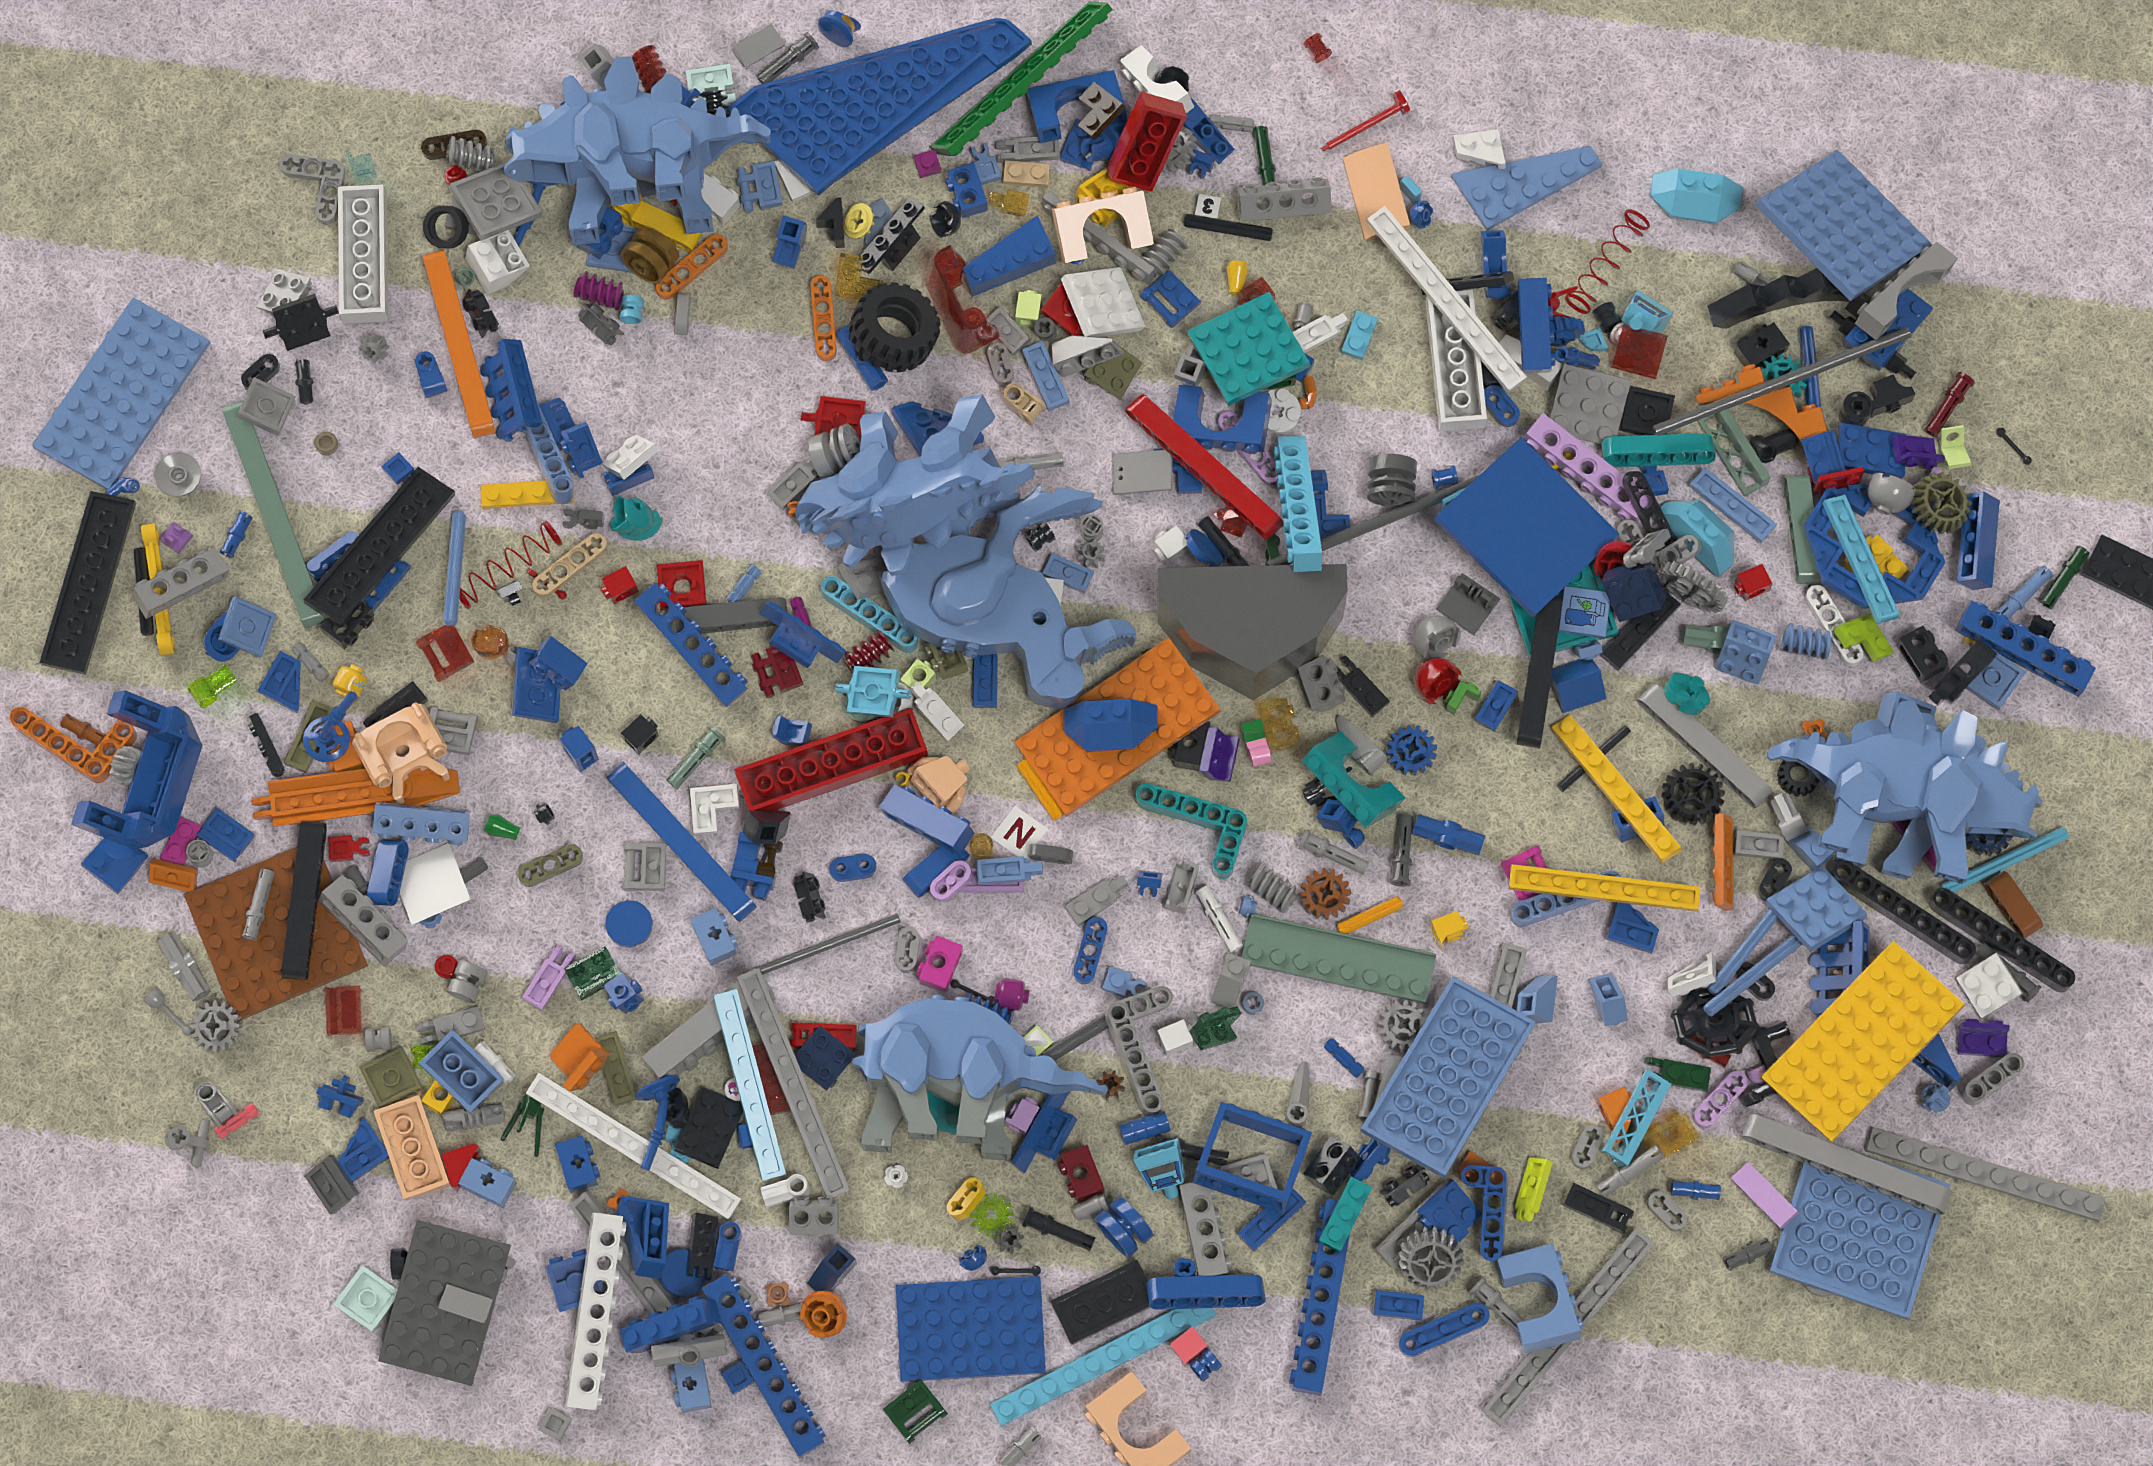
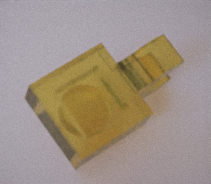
M1008 189L1007 195L991 192L989 206H1003V213L1025 218L1030 194Z

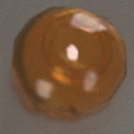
M487 625L483 630L476 629L471 638L473 649L481 658L487 660L497 659L504 655L510 644L507 633L501 627H492L491 625Z

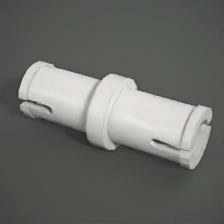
M482 1041V1044L480 1042L474 1048V1051L504 1078V1085L513 1081L516 1074L503 1062V1057L497 1055L485 1041Z

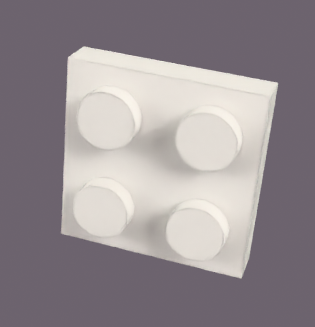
M638 435L631 436L625 440L621 448L611 452L602 465L610 473L625 480L659 450L654 443Z
M1998 953L1993 954L1956 978L1981 1018H1985L2023 994Z

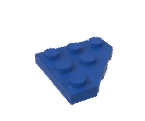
M914 401L892 407L891 413L919 457L922 455V447L927 439L943 430L952 419L951 413L935 408L931 411L922 408L920 403ZM982 432L977 436L973 446L983 443L984 435Z

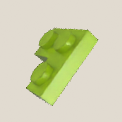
M1871 613L1838 625L1833 630L1844 649L1862 643L1873 663L1887 658L1894 653Z

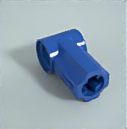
M726 1222L719 1229V1240L713 1268L734 1272L739 1243L742 1238L741 1229L734 1222ZM729 1228L737 1230V1235L732 1240L724 1237L725 1231Z

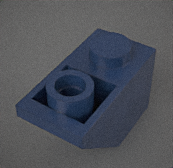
M837 1243L821 1261L807 1282V1285L815 1292L833 1291L857 1265L856 1259Z

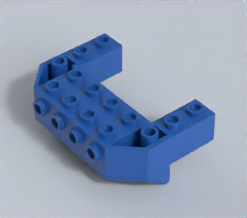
M124 690L113 693L106 715L148 732L122 813L92 801L79 802L71 825L128 848L139 849L149 847L175 833L203 745L190 716L177 706L165 707Z

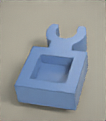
M986 143L983 144V153H978L976 148L972 147V155L978 160L974 164L981 185L1002 179L995 156L988 158L989 146Z
M1110 966L1102 990L1125 998L1127 991L1132 996L1139 993L1135 991V988L1138 986L1146 988L1147 983L1143 980L1131 981L1133 974Z

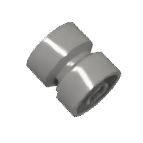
M460 960L454 972L456 978L451 979L446 992L457 999L475 1003L480 992L478 985L484 983L488 972L480 966Z

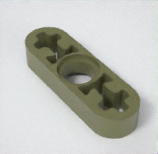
M567 845L521 866L518 871V878L522 885L533 887L579 866L583 861V853L577 845ZM569 851H573L574 854L578 853L575 861H572L570 858L564 860L565 866L563 867L557 857L561 855L562 859H565L569 856ZM548 860L557 862V868L552 872L544 869V864ZM537 865L540 866L541 872L544 874L540 876L539 872L532 875V880L529 881L528 878L523 879L526 876L525 871L529 870L531 873L538 871Z

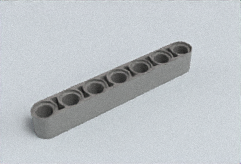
M1653 683L1637 699L1641 708L1707 768H1711L1714 774H1718V778L1750 807L1757 808L1770 795L1772 790L1762 778L1697 719L1678 710L1680 706L1675 702L1671 704L1666 698L1664 689L1659 685Z

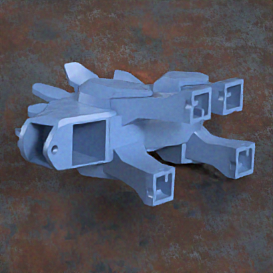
M616 57L604 80L606 91L595 89L590 93H586L577 79L570 75L562 81L565 104L555 109L553 105L542 103L539 107L542 121L534 125L528 121L524 124V129L517 130L514 126L510 128L505 139L506 149L514 157L504 166V174L518 182L534 181L576 185L577 193L569 219V231L573 245L600 243L599 226L610 200L611 206L640 203L636 179L655 183L657 202L676 200L684 220L686 234L713 232L712 211L710 206L702 199L701 193L704 183V169L733 145L740 142L754 144L756 142L770 143L772 139L771 130L767 126L758 122L750 115L740 116L737 108L732 109L731 117H726L722 107L717 108V115L707 113L706 101L702 97L698 98L690 108L682 105L681 81L671 74H666L652 87L651 94L638 91L639 78L631 57Z
M983 394L959 398L951 421L943 430L927 439L922 447V455L920 457L907 459L902 462L895 459L894 441L899 433L887 412L863 415L860 419L862 434L860 452L844 466L838 475L811 482L799 501L795 513L803 534L808 531L815 535L828 534L823 539L827 548L831 549L841 546L844 542L849 544L843 558L846 567H855L870 548L882 545L881 555L890 575L894 576L904 574L907 571L913 553V537L923 534L925 540L934 548H941L950 539L952 520L963 516L965 520H969L973 516V511L982 506L986 507L989 504L992 496L995 502L998 503L1003 494H1014L1023 483L1035 476V472L1029 462L1019 465L1009 463L1001 468L991 448L972 451L973 443L979 433L995 419V415Z
M1913 700L1902 701L1898 705L1890 726L1891 732L1879 719H1873L1864 723H1856L1852 729L1851 741L1844 733L1831 732L1825 744V738L1820 737L1818 732H1813L1811 736L1805 734L1802 739L1792 738L1775 745L1767 752V759L1769 761L1782 759L1787 762L1795 761L1805 766L1833 794L1836 804L1832 825L1819 837L1817 846L1836 851L1835 862L1846 860L1862 868L1866 863L1874 822L1889 823L1910 820L1897 848L1882 863L1880 873L1908 880L1912 876L1914 866L1933 844L1937 860L1934 877L1963 884L1968 874L1965 833L2002 834L2028 839H2036L2038 835L2036 831L2029 828L2034 808L2041 807L2043 801L2039 798L2037 786L2032 785L2026 793L2023 792V781L2019 780V772L2013 770L2008 773L2009 765L2002 763L2008 749V744L2002 741L1985 749L1986 740L1976 735L1977 717L1964 710L1960 711L1941 733L1933 715L1921 713L1916 702Z

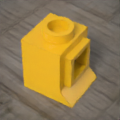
M1458 911L1431 921L1432 925H1430L1440 950L1445 941L1448 944L1461 939L1465 930L1469 929L1465 917H1460Z

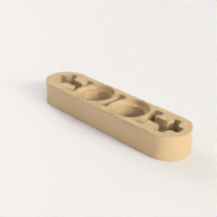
M598 533L589 535L538 575L532 583L534 595L539 598L549 597L599 558L606 550L607 543L605 537ZM592 541L596 543L600 541V549L594 547L590 550L591 556H589L586 550L592 547ZM574 554H582L585 557V561L581 564L574 563L572 561ZM562 567L566 569L567 575L563 578H558L555 576L554 570ZM548 575H550L552 581L547 584V590H538V583H547L549 581Z

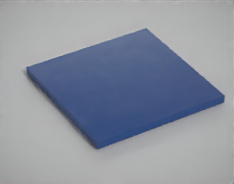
M1522 437L1433 519L1532 617L1596 558L1598 551L1605 544L1613 541L1619 535Z

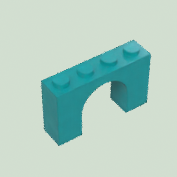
M1341 731L1316 744L1302 762L1352 815L1367 828L1392 814L1406 797L1390 781L1378 788H1368L1356 782L1347 773L1343 764L1358 747Z

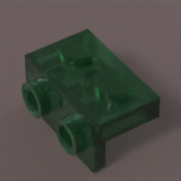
M606 946L593 951L591 954L564 968L581 1001L604 989L606 983L621 973Z
M1238 1006L1232 1008L1223 1007L1211 1014L1205 1012L1197 1018V1023L1189 1032L1200 1050L1235 1041L1237 1036L1231 1026L1242 1013Z

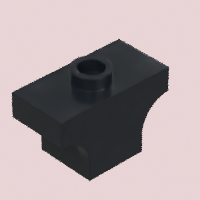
M1894 374L1874 381L1870 388L1873 396V409L1870 418L1887 411L1888 413H1894L1901 409L1902 405L1912 402L1915 397L1913 387L1900 385Z

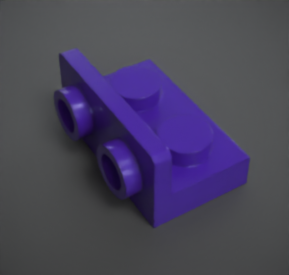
M1898 434L1892 437L1895 464H1905L1906 467L1924 466V469H1933V467H1937V464L1945 460V455L1936 454L1934 438Z
M1209 727L1199 771L1209 780L1230 782L1240 738L1238 736L1225 735L1218 727Z
M1966 1019L1958 1027V1055L2005 1057L2007 1055V1033L2010 1030V1025L2003 1024V1021L1998 1020L1989 1021V1023H1979L1978 1019Z

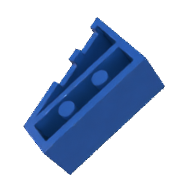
M622 1196L616 1213L617 1216H623L622 1222H626L624 1239L635 1275L660 1279L666 1265L669 1203Z

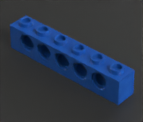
M654 583L634 602L720 701L728 707L748 690L745 685L748 681L740 672L737 674L733 672L730 668L733 665L732 662L724 654L720 657L715 651L718 646L709 636L705 639L700 634L702 628L694 619L691 621L687 619L684 615L687 612L678 601L675 604L669 598L671 592L665 585L661 584L659 586L657 583ZM660 602H666L669 606L668 612L664 615H659L656 610ZM680 619L684 623V628L681 632L676 633L672 630V623ZM691 637H697L699 640V647L695 650H690L687 647V641ZM711 654L715 659L714 665L710 668H706L702 664L703 657ZM722 672H727L730 676V681L726 685H720L717 680L718 675Z
M1971 601L1955 628V631L1975 642L1981 639L2003 657L2077 697L2084 692L2096 669L2087 659L2075 657L2070 654L2071 652L2061 646L2057 647L2051 644L2048 638L2029 632L2026 626L2016 625L2009 621L2007 616L1988 610V607L1981 602ZM1980 620L1986 621L1990 625V628H1983L1980 624ZM2001 632L2008 633L2010 640L2002 638ZM2021 643H2027L2031 651L2024 650ZM2042 654L2049 655L2051 662H2046L2042 658ZM2063 665L2069 666L2072 670V673H2066L2063 669Z

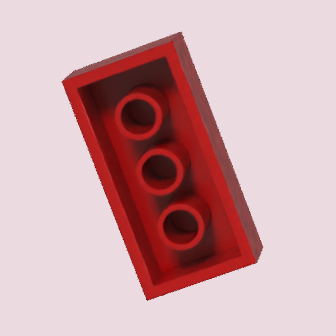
M1140 92L1106 166L1111 181L1150 192L1153 191L1187 118L1183 103Z

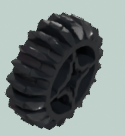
M1693 763L1689 764L1688 769L1683 764L1679 767L1680 771L1674 768L1671 772L1672 776L1667 775L1665 778L1667 783L1662 785V789L1665 791L1661 793V798L1667 799L1663 802V807H1670L1667 812L1668 815L1675 812L1674 820L1678 821L1682 817L1684 818V825L1688 823L1689 819L1692 820L1693 826L1697 825L1698 819L1702 824L1706 823V817L1713 820L1715 817L1714 813L1719 814L1721 810L1719 806L1724 804V800L1720 797L1725 795V791L1720 790L1723 782H1715L1719 777L1718 774L1711 776L1710 772L1712 769L1707 768L1705 772L1702 770V764H1699L1697 769H1694ZM1687 778L1699 779L1701 782L1692 783ZM1677 783L1680 784V789L1683 792V796H1681L1679 801H1677L1674 793ZM1708 787L1712 796L1709 805L1705 803L1706 799L1703 796L1705 789ZM1699 791L1697 796L1693 795L1691 797H1688L1689 792L1694 793ZM1693 805L1700 810H1689L1684 807Z

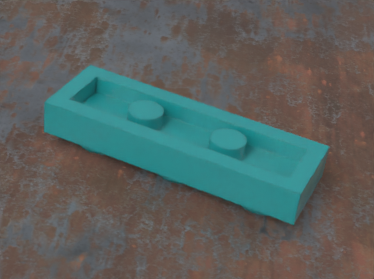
M1350 1177L1319 1239L1320 1243L1341 1252L1373 1187Z

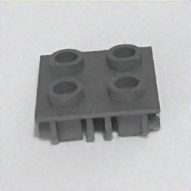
M1462 573L1461 576L1459 575L1456 578L1455 584L1436 610L1475 635L1500 601V598Z

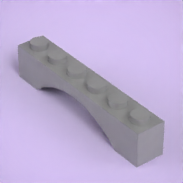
M1938 242L1930 248L1926 246L1918 259L1914 257L1907 265L1906 270L1901 269L1895 276L1894 281L1889 280L1881 293L1877 291L1870 299L1869 304L1865 302L1857 312L1859 317L1855 324L1877 340L1890 328L1897 316L1896 304L1898 296L1905 290L1917 285L1938 284L1950 273L1958 258Z

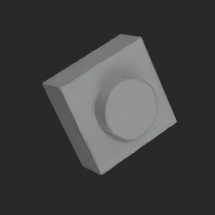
M549 1408L538 1430L561 1441L572 1419Z

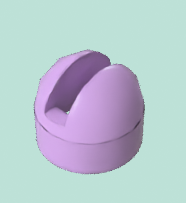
M1765 1065L1748 1071L1747 1074L1753 1083L1762 1084L1764 1081L1761 1076L1767 1070Z

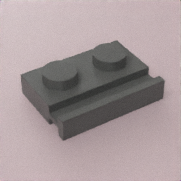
M329 1155L327 1159L320 1162L304 1176L330 1215L338 1212L354 1196L360 1194L334 1155Z

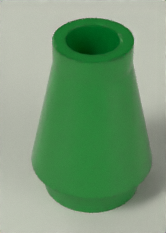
M490 814L484 831L489 833V836L516 841L521 827L514 825L499 814Z

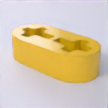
M972 1177L961 1185L947 1204V1211L955 1220H964L971 1214L986 1194L984 1184L978 1178ZM971 1188H978L976 1192L970 1191ZM957 1206L963 1207L961 1210H955Z

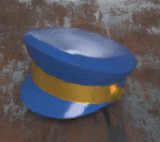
M834 10L825 12L824 16L818 20V27L821 33L828 40L841 47L852 45L853 32L861 29V24L856 19Z

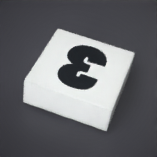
M1199 194L1195 215L1218 219L1221 198Z

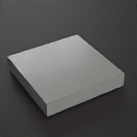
M254 377L236 417L279 436L296 396Z

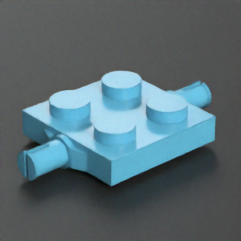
M854 666L853 677L849 685L839 683L835 685L837 687L835 688L836 693L848 694L847 712L850 714L893 717L897 698L908 700L911 698L909 696L911 695V690L899 689L900 671L895 669Z

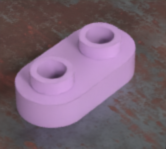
M964 861L953 862L932 881L930 892L933 897L941 902L950 900L972 879L973 872L971 867ZM960 871H965L963 877L959 878L957 876ZM947 887V891L944 894H941V888Z

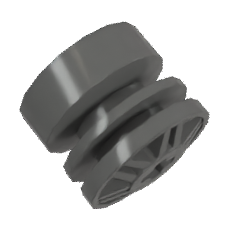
M1379 454L1369 459L1368 472L1371 480L1368 481L1367 499L1376 505L1394 507L1414 502L1416 484L1413 480L1416 479L1417 461L1414 458L1401 454Z

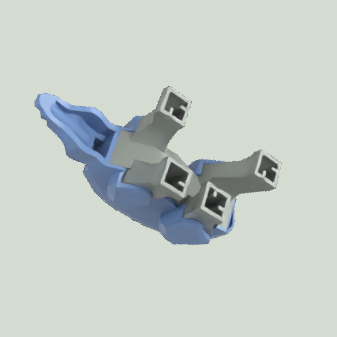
M932 995L931 999H923L901 1006L881 1022L865 1023L858 1027V1034L865 1037L864 1055L853 1058L852 1065L863 1075L867 1085L872 1090H877L875 1103L862 1134L861 1145L863 1151L892 1153L893 1136L903 1119H905L908 1127V1139L938 1141L939 1130L930 1113L928 1092L954 1106H960L956 1132L957 1143L982 1144V1159L1011 1161L1012 1145L1004 1132L1006 1101L1011 1093L1021 1088L1031 1089L1048 1095H1058L1070 1091L1106 1095L1108 1091L1106 1085H1098L1095 1079L1088 1080L1083 1072L1064 1071L1058 1067L1051 1057L1045 1055L1036 1056L1035 1049L1026 1045L1024 1038L1001 1016L975 1002H969V998L955 997L954 1001L945 1000V997L941 995Z

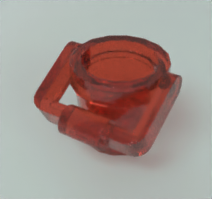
M1226 505L1223 509H1217L1214 512V517L1222 520L1221 531L1242 538L1248 525Z

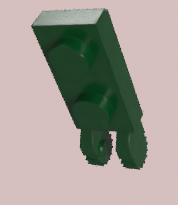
M1645 1058L1644 1064L1662 1067L1661 1074H1655L1671 1083V1086L1703 1092L1708 1091L1711 1067L1668 1059Z

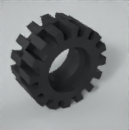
M1782 760L1778 768V784L1781 783V789H1786L1789 795L1793 793L1795 797L1801 794L1803 797L1807 793H1812L1820 781L1808 768L1795 761L1787 762ZM1796 766L1806 769L1808 773L1807 780L1804 782L1794 781L1790 775L1791 769Z

